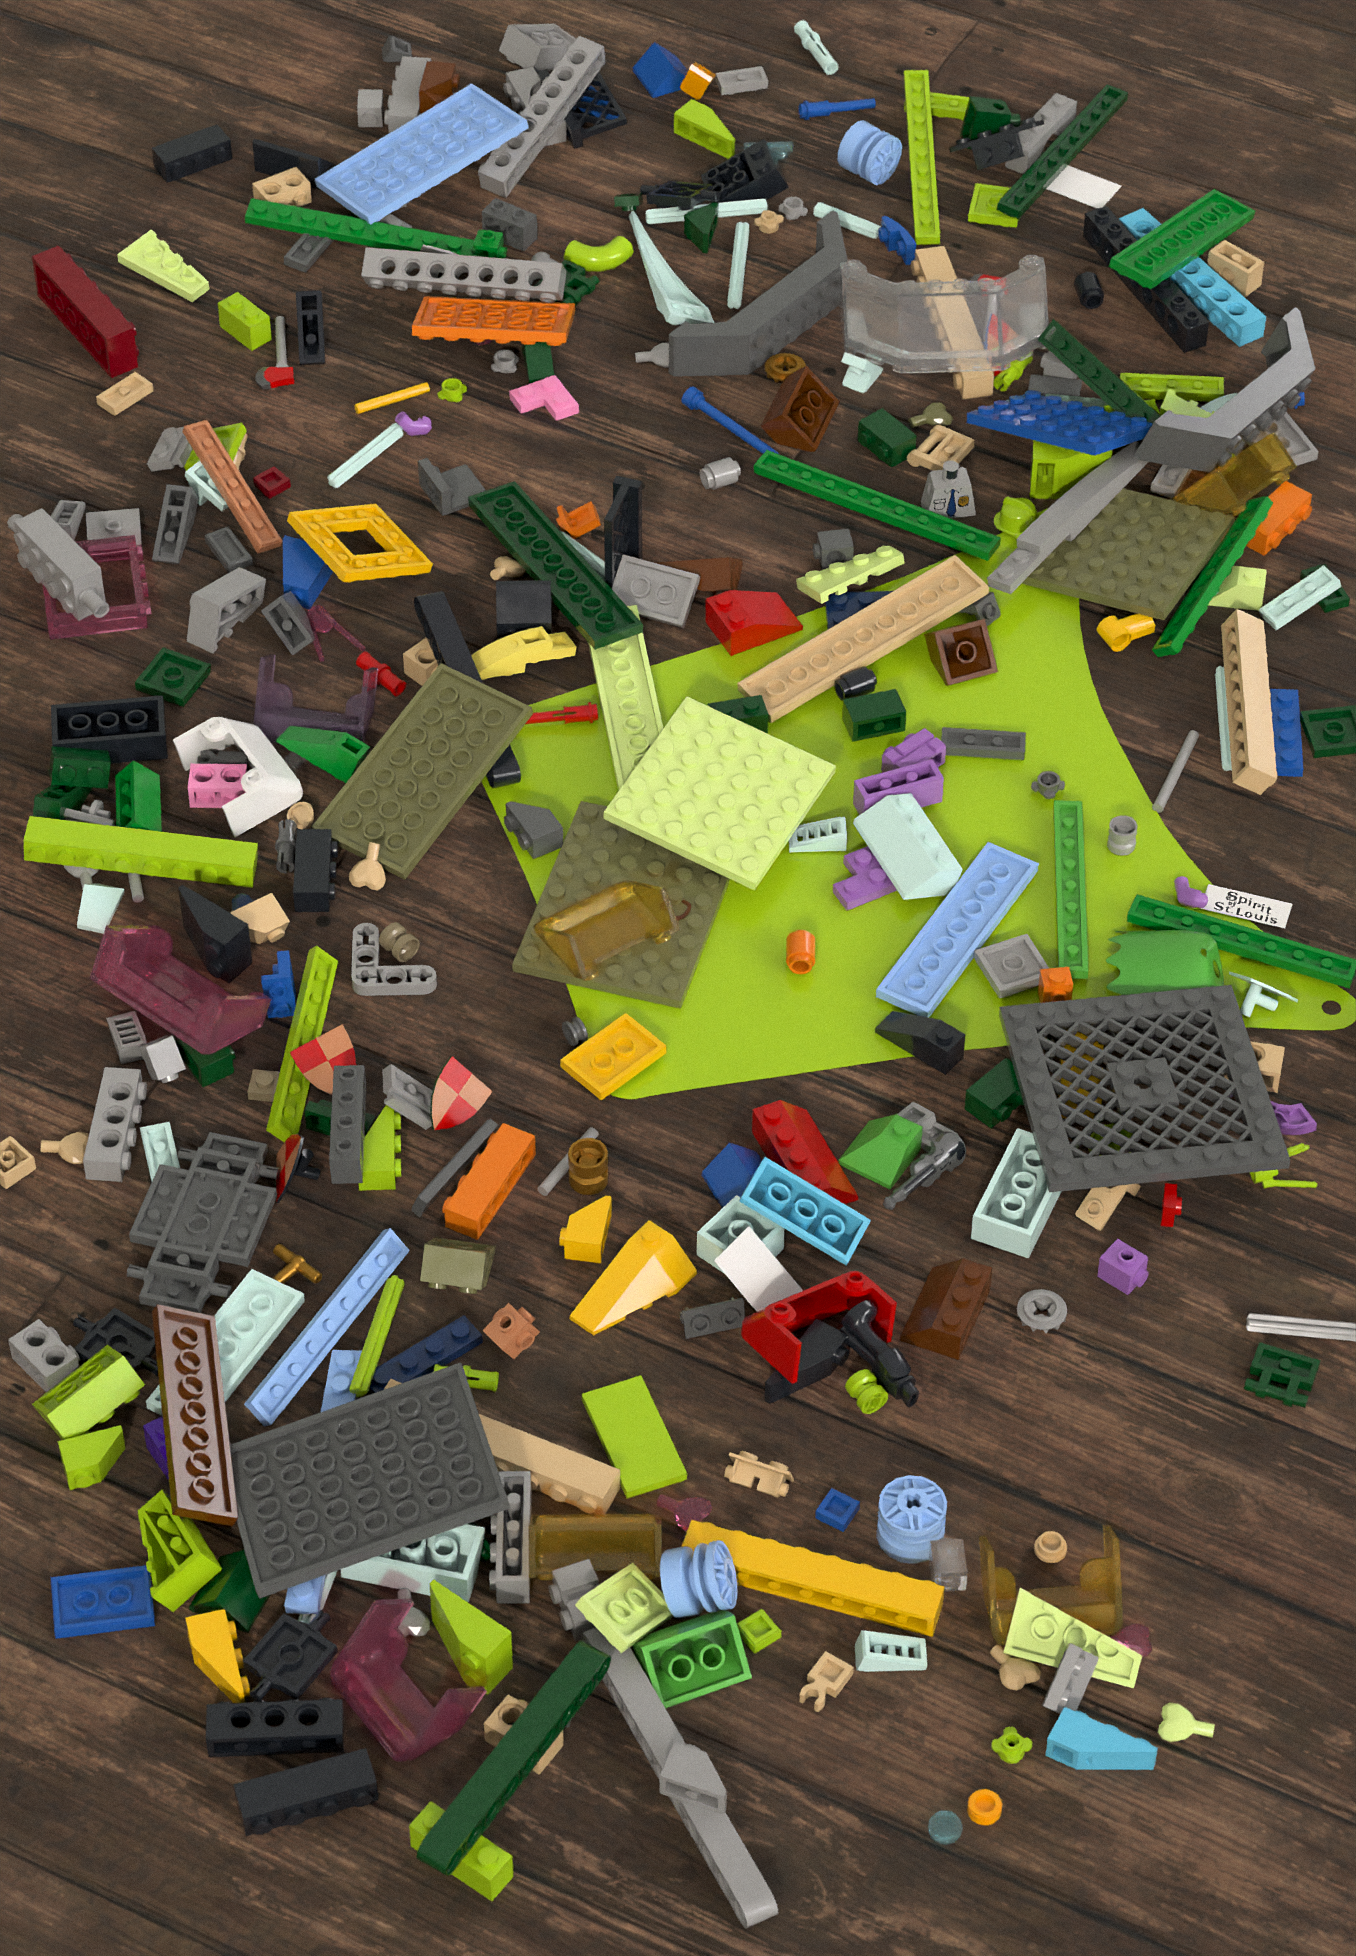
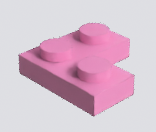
M556 375L509 391V399L521 414L545 406L556 421L579 413L578 403Z

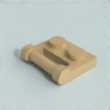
M935 425L930 430V435L917 449L912 450L907 455V461L914 467L921 465L932 471L943 470V464L946 461H955L959 464L974 448V439L944 426ZM937 442H940V444L928 455L927 453L931 450V448Z

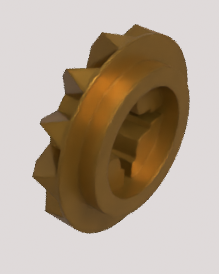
M780 353L771 356L766 361L765 372H767L769 379H774L775 383H778L780 381L783 382L785 377L803 368L806 364L797 355ZM784 366H786L788 371H783Z

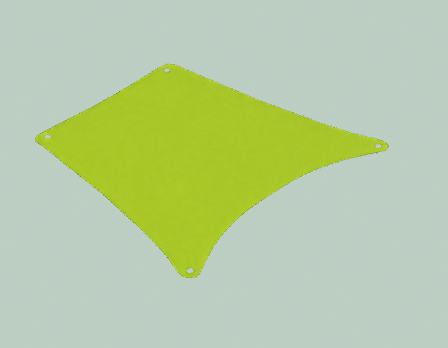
M1047 509L1038 512V514H1043ZM1002 532L997 535L1001 537L1000 546L989 561L965 552L955 555L988 585L987 578L1017 548V538L1008 533ZM951 557L864 592L895 591ZM1022 583L1012 594L989 587V592L994 593L1001 613L999 618L987 626L998 669L996 673L946 686L931 662L924 634L976 621L975 615L961 612L955 613L866 666L868 670L871 669L877 678L875 691L872 693L891 689L897 690L906 709L905 731L852 742L842 720L843 701L837 696L834 686L774 722L770 723L768 721L769 735L836 765L834 775L799 825L835 817H845L847 831L846 851L789 852L788 841L755 890L730 879L681 1009L566 983L576 1015L585 1025L588 1039L627 1013L666 1045L665 1055L612 1092V1096L624 1099H638L690 1089L913 1057L912 1054L875 1033V1028L892 1011L915 1014L877 998L876 989L947 895L903 900L899 892L895 891L847 911L834 895L833 884L852 877V874L843 864L844 855L868 846L853 824L854 819L859 816L853 805L854 780L882 773L881 766L884 751L890 746L896 747L902 743L910 733L916 734L924 728L932 733L934 738L937 737L939 740H941L942 727L1026 732L1024 760L946 755L945 763L938 767L944 778L942 802L921 807L963 870L959 879L988 842L1039 863L1038 872L981 948L1028 934L1048 967L1058 968L1053 822L1054 800L1082 801L1088 979L1072 978V1000L1121 995L1107 989V985L1119 977L1120 970L1116 966L1107 963L1106 959L1121 949L1120 944L1111 942L1108 939L1126 934V932L1115 931H1156L1127 922L1128 912L1137 894L1262 931L1250 920L1198 907H1186L1178 902L1174 885L1177 877H1186L1190 888L1200 890L1201 893L1206 892L1208 884H1213L1184 852L1166 828L1157 811L1153 810L1152 802L1147 796L1101 708L1084 651L1080 626L1079 598ZM825 606L796 617L802 624L803 630L730 656L724 646L719 644L650 666L663 729L686 697H690L705 705L719 701L745 698L738 691V682L827 631ZM596 683L528 706L532 707L533 713L563 710V706L588 705V702H591V704H597V721H593V724H590L589 721L565 724L564 721L525 724L510 743L520 768L521 782L492 789L486 775L481 781L524 871L537 904L561 848L533 859L527 850H523L520 847L514 832H509L505 826L506 803L516 802L549 809L563 827V842L581 801L608 807L618 793ZM1044 771L1055 772L1059 775L1060 780L1065 783L1064 790H1059L1053 799H1046L1040 792H1035L1031 789L1032 782H1036L1038 775ZM1121 815L1133 818L1138 825L1135 849L1129 855L1124 856L1112 853L1107 847L1110 821L1114 817ZM797 836V841H803V836ZM797 930H805L815 937V964L812 970L806 974L793 973L786 963V938L790 933ZM1201 949V954L1205 957L1207 954L1206 949ZM1218 949L1224 985H1232L1239 1009L1242 1007L1251 984L1229 975V972L1252 978L1298 999L1297 1003L1262 989L1260 993L1277 1000L1278 1006L1275 1011H1271L1255 1004L1250 1017L1241 1014L1246 1028L1337 1030L1346 1028L1356 1021V999L1338 985ZM973 958L929 1018L942 1020L964 1033V1050L1007 1046L999 1018V1008L1002 1006L1040 1003L1038 986L999 999ZM1213 960L1214 972L1219 978L1218 966ZM1326 1001L1337 1002L1341 1006L1340 1013L1336 1015L1326 1014L1322 1010L1323 1003Z

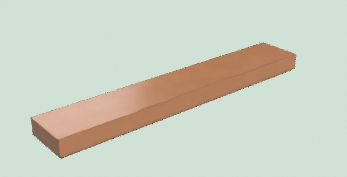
M208 420L184 426L183 434L256 552L261 553L281 547L282 539Z

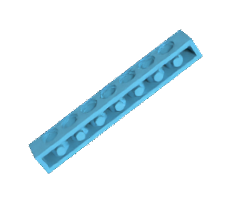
M1144 208L1119 218L1120 222L1136 240H1139L1161 225ZM1199 257L1170 276L1171 280L1193 305L1239 347L1264 336L1266 316Z

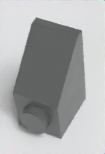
M292 592L280 596L261 610L292 656L315 640L307 613Z

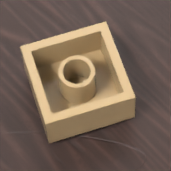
M11 1136L0 1142V1184L5 1189H8L36 1169L34 1156Z

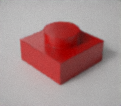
M1165 1183L1161 1226L1173 1227L1175 1215H1181L1182 1197H1177V1184Z

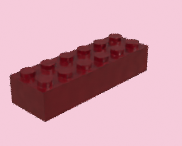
M58 245L32 256L37 296L103 370L113 378L137 368L139 350L135 344L137 332L134 324L131 321L128 322L121 310L113 306L109 297L98 289L95 281L90 280L83 268L78 267L74 263L69 253L66 254Z

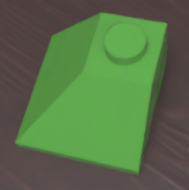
M897 1114L870 1120L838 1160V1163L891 1190L920 1152L923 1127Z

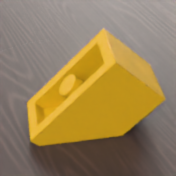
M604 1196L569 1216L567 1228H561L559 1245L564 1246L565 1259L594 1263L602 1262L612 1217V1196Z

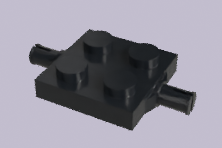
M668 181L662 185L655 186L643 184L640 188V193L647 197V204H654L657 208L677 206L679 210H691L693 206L705 200L717 202L720 198L719 191H713L712 184Z
M115 1307L104 1318L95 1323L82 1315H78V1318H75L73 1326L86 1333L84 1339L74 1348L80 1360L86 1362L106 1345H109L126 1358L135 1372L144 1368L158 1377L157 1361L152 1358L156 1353L153 1330Z
M320 1610L309 1624L296 1621L284 1613L243 1660L244 1668L260 1678L259 1683L249 1692L254 1700L256 1699L261 1702L271 1688L280 1690L293 1699H299L338 1653L337 1645L324 1638L320 1633L322 1628L331 1620L326 1612L324 1614V1611Z

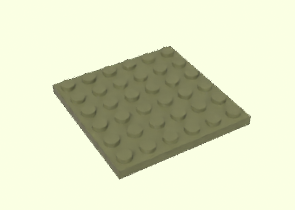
M1123 488L1072 541L1064 539L1022 584L1165 620L1217 550L1235 522V516Z

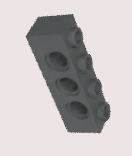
M364 1065L334 1066L329 1152L332 1184L363 1183L367 1094Z

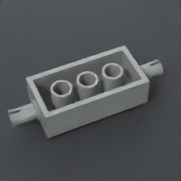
M42 508L25 517L15 514L9 518L7 522L8 528L15 533L14 539L19 548V554H17L18 561L24 569L28 568L36 582L42 583L47 588L50 596L57 598L61 602L63 609L67 613H71L78 621L92 614L97 618L104 617L109 611V604L105 601L101 567Z

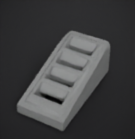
M60 500L50 516L73 540L76 537L86 508L85 502Z
M133 1011L106 1018L120 1063L125 1064L142 1060L143 1057L139 1046L146 1044L147 1040L136 1012Z

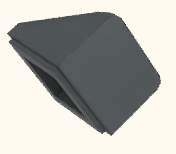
M392 35L388 37L382 47L384 62H400L402 56L412 57L411 44Z

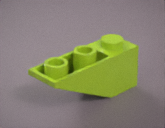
M388 1105L384 1107L365 1136L363 1183H358L359 1191L396 1189V1177H401V1159H396V1153H401V1135H395V1130H401V1114L395 1112Z

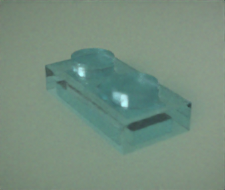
M793 141L767 142L777 159L788 158V154L793 152ZM757 142L744 143L743 150L749 148L751 145Z

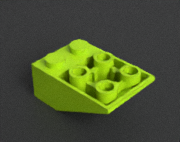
M1033 440L1030 498L1059 499L1085 476L1111 458L1112 450L1094 456Z

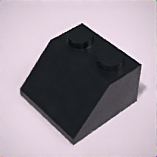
M551 580L496 581L497 640L516 632L541 626L547 634H552Z

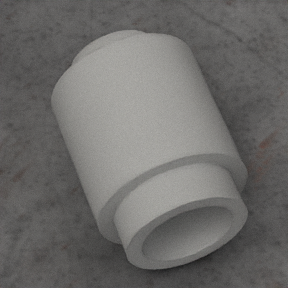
M730 457L706 464L704 468L700 469L701 482L706 489L712 488L715 490L736 483L738 476L741 475L738 462L736 460L733 461Z

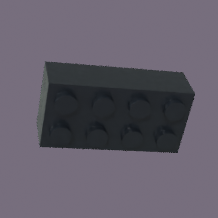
M163 696L51 705L52 746L108 750L111 763L168 759Z

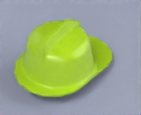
M1005 497L1001 511L994 517V525L1000 531L1018 538L1040 514L1037 513L1032 501L1027 498Z

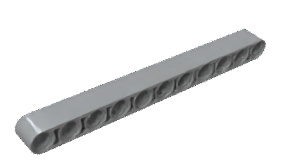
M596 1627L581 1634L582 1641L611 1656V1664L602 1680L660 1780V1773L673 1743L676 1742L682 1745H686L631 1648L629 1647L621 1653L608 1642L607 1638ZM669 1797L741 1924L748 1928L777 1915L778 1907L775 1898L726 1812L723 1815Z

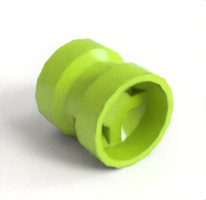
M869 1369L856 1372L848 1379L845 1385L846 1391L852 1398L857 1399V1406L864 1414H871L884 1406L889 1397L883 1386L877 1385V1379Z

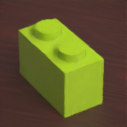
M239 292L218 302L220 327L248 349L253 351L272 340L270 316Z

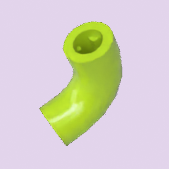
M616 236L606 245L599 247L588 246L573 240L565 250L564 260L567 259L585 268V271L602 272L614 269L633 255V247L628 239L622 236Z

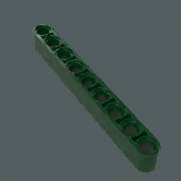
M582 1640L573 1647L425 1836L417 1851L416 1857L419 1861L446 1876L454 1872L603 1679L611 1664L612 1658L610 1655Z

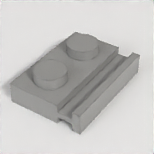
M171 427L163 431L147 462L151 471L173 469L175 465H179L180 468L184 467L193 450L182 432L184 427Z
M392 1064L382 1070L383 1092L387 1095V1098L384 1099V1104L425 1130L431 1127L430 1107L433 1091Z

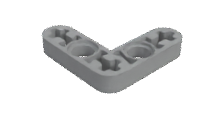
M361 923L354 928L351 977L355 993L364 996L424 995L436 989V971L430 966H379L380 944L378 928L371 923ZM364 936H369V945H363ZM365 955L373 958L372 961L366 963L360 962L358 959ZM391 977H399L402 979V981L397 984H390L387 982V980ZM421 978H427L426 981H421Z

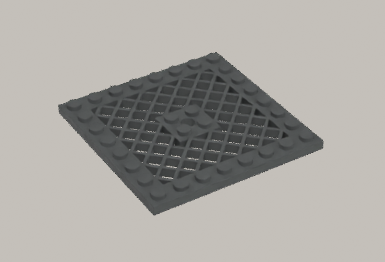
M1232 985L1012 1005L999 1008V1018L1049 1192L1289 1168L1290 1157ZM1196 1021L1204 1025V1027L1200 1029L1192 1025V1023ZM1166 1023L1176 1029L1171 1032L1163 1028V1025ZM1137 1026L1146 1032L1142 1035L1133 1029ZM1109 1029L1117 1035L1113 1038L1104 1032ZM1080 1032L1088 1036V1038L1084 1041L1075 1035ZM1185 1033L1193 1037V1039L1188 1041L1180 1036ZM1050 1034L1059 1040L1054 1043L1046 1039V1037ZM1155 1035L1164 1040V1042L1159 1044L1152 1040V1037ZM1126 1038L1135 1044L1133 1047H1130L1122 1041ZM1097 1041L1106 1047L1102 1050L1093 1044ZM1202 1042L1212 1048L1207 1051L1198 1045ZM1068 1044L1076 1048V1051L1073 1053L1065 1049L1064 1046ZM1174 1045L1182 1051L1178 1054L1169 1048ZM1142 1048L1153 1052V1054L1148 1056L1140 1051ZM1116 1051L1124 1056L1122 1059L1111 1055V1053ZM1086 1053L1095 1059L1090 1062L1082 1058V1056ZM1191 1054L1201 1060L1196 1063L1187 1057ZM1057 1056L1065 1062L1060 1065L1052 1059ZM1102 1063L1106 1064V1070L1099 1066ZM1210 1064L1219 1070L1215 1073L1205 1067ZM1074 1065L1083 1070V1072L1079 1075L1070 1069ZM1181 1067L1189 1071V1073L1186 1076L1176 1071L1177 1068ZM1048 1071H1050V1072H1052V1073H1054V1074L1050 1077ZM1092 1075L1101 1081L1099 1084H1096L1088 1078ZM1198 1076L1208 1082L1203 1085L1194 1079ZM1063 1078L1072 1084L1067 1087L1059 1083V1081ZM1137 1084H1145L1149 1088L1140 1089ZM1218 1086L1226 1092L1222 1095L1212 1089ZM1082 1088L1090 1093L1086 1097L1076 1091ZM1187 1088L1196 1093L1195 1097L1193 1098L1183 1093L1184 1090ZM1055 1093L1060 1095L1058 1099H1056ZM1099 1097L1108 1103L1104 1107L1095 1102V1100ZM1206 1098L1215 1104L1213 1107H1210L1201 1101ZM1070 1100L1077 1104L1078 1107L1073 1109L1065 1103ZM1179 1103L1186 1106L1183 1110L1178 1109ZM1115 1107L1117 1108L1118 1113L1113 1111ZM1225 1108L1232 1112L1233 1115L1229 1117L1219 1111ZM1088 1110L1096 1114V1116L1092 1119L1083 1113ZM1195 1111L1204 1117L1199 1120L1190 1114ZM1166 1114L1174 1118V1120L1170 1123L1160 1117ZM1061 1115L1067 1118L1064 1122ZM1135 1116L1144 1121V1123L1140 1126L1131 1121V1119ZM1240 1118H1242L1243 1124L1238 1122ZM1105 1119L1115 1125L1110 1129L1101 1123ZM1214 1121L1222 1125V1127L1218 1130L1209 1125V1123ZM1076 1122L1085 1127V1129L1081 1132L1071 1126ZM1183 1123L1192 1128L1189 1133L1179 1128V1126ZM1153 1126L1163 1132L1159 1136L1149 1131V1129ZM1124 1129L1133 1134V1136L1129 1139L1120 1134V1132ZM1231 1130L1241 1136L1237 1140L1227 1133ZM1094 1132L1104 1138L1099 1142L1090 1137V1135ZM1202 1133L1211 1138V1140L1207 1143L1197 1136ZM1172 1136L1182 1142L1176 1145L1168 1141V1138ZM1068 1138L1074 1141L1071 1144H1069ZM1140 1139H1143L1152 1145L1146 1148L1138 1144ZM1113 1142L1122 1148L1116 1151L1108 1145ZM1083 1145L1092 1151L1086 1154L1078 1148Z

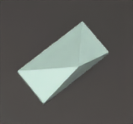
M98 883L84 884L77 928L105 934L125 893L124 889Z

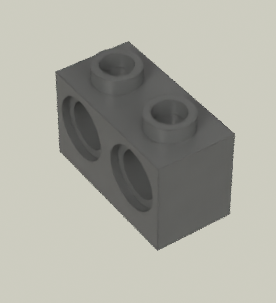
M495 198L482 210V230L503 232V244L524 252L538 239L537 215Z

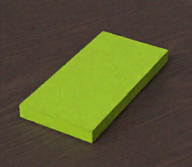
M641 1375L582 1394V1402L612 1467L620 1469V1485L627 1499L687 1480V1472Z

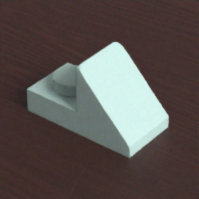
M845 352L841 362L849 365L842 384L848 388L865 393L882 373L883 368L868 360Z
M201 461L185 472L190 487H193L199 498L198 504L200 506L209 500L220 511L228 508L227 503Z

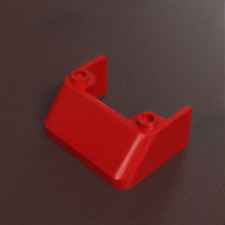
M851 1271L772 1303L747 1316L742 1321L741 1336L793 1384L797 1382L802 1342L791 1332L812 1324L816 1318L822 1320L846 1309L851 1310L860 1302L871 1300L878 1309L876 1317L871 1322L872 1328L885 1343H889L892 1341L897 1302L869 1277L859 1271Z

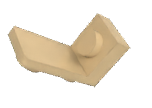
M1139 1184L1091 1188L1075 1215L1100 1231L1125 1193L1128 1192L1135 1197L1141 1186Z

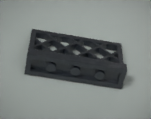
M547 69L538 72L541 85L543 80L550 76ZM600 72L597 73L564 118L566 122V136L574 149L583 146L582 139L627 124L624 113ZM591 85L600 87L598 92L588 89ZM584 96L593 98L591 103L581 100ZM599 100L609 101L606 106L597 105ZM577 107L586 109L584 114L575 113ZM592 111L602 113L599 118L590 116ZM608 114L618 116V118L613 120L605 119ZM585 122L595 124L593 127L583 129Z
M617 475L613 481V503L604 519L605 582L611 589L623 555L642 559V481Z

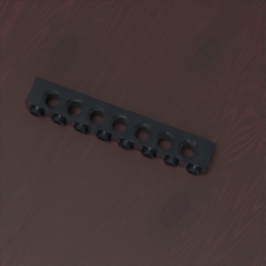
M1107 206L1085 213L1083 237L1108 266L1113 256L1137 241ZM1112 269L1184 353L1206 346L1209 328L1208 320L1170 277L1154 288L1149 289L1142 287L1135 280L1122 276Z

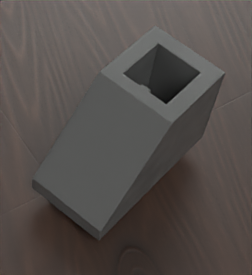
M516 802L506 803L505 826L509 832H514L520 847L523 850H527L533 859L562 847L563 827L549 809Z

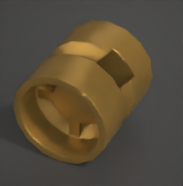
M583 1138L574 1142L568 1152L570 1186L574 1191L582 1195L598 1194L608 1184L607 1148L601 1141L594 1138Z

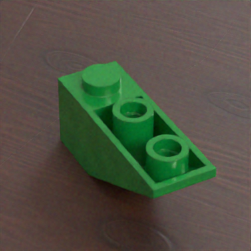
M289 726L276 741L289 751L298 754L311 764L320 767L345 783L365 760L370 746L347 732Z

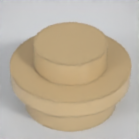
M1047 1531L1036 1539L1034 1551L1040 1560L1047 1563H1056L1066 1556L1067 1543L1059 1533Z

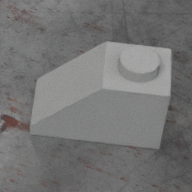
M674 1742L660 1773V1794L724 1815L727 1805V1791L707 1753L694 1745H682Z

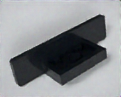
M1032 117L1020 121L1021 126L1016 128L1013 127V124L999 127L1000 133L992 135L991 130L977 134V140L971 141L970 137L957 140V146L950 147L949 150L951 153L971 147L977 170L1024 157L1018 132L1044 125V121L1035 122V118Z

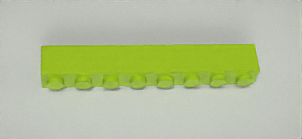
M29 816L23 840L25 861L253 888L258 858V843Z

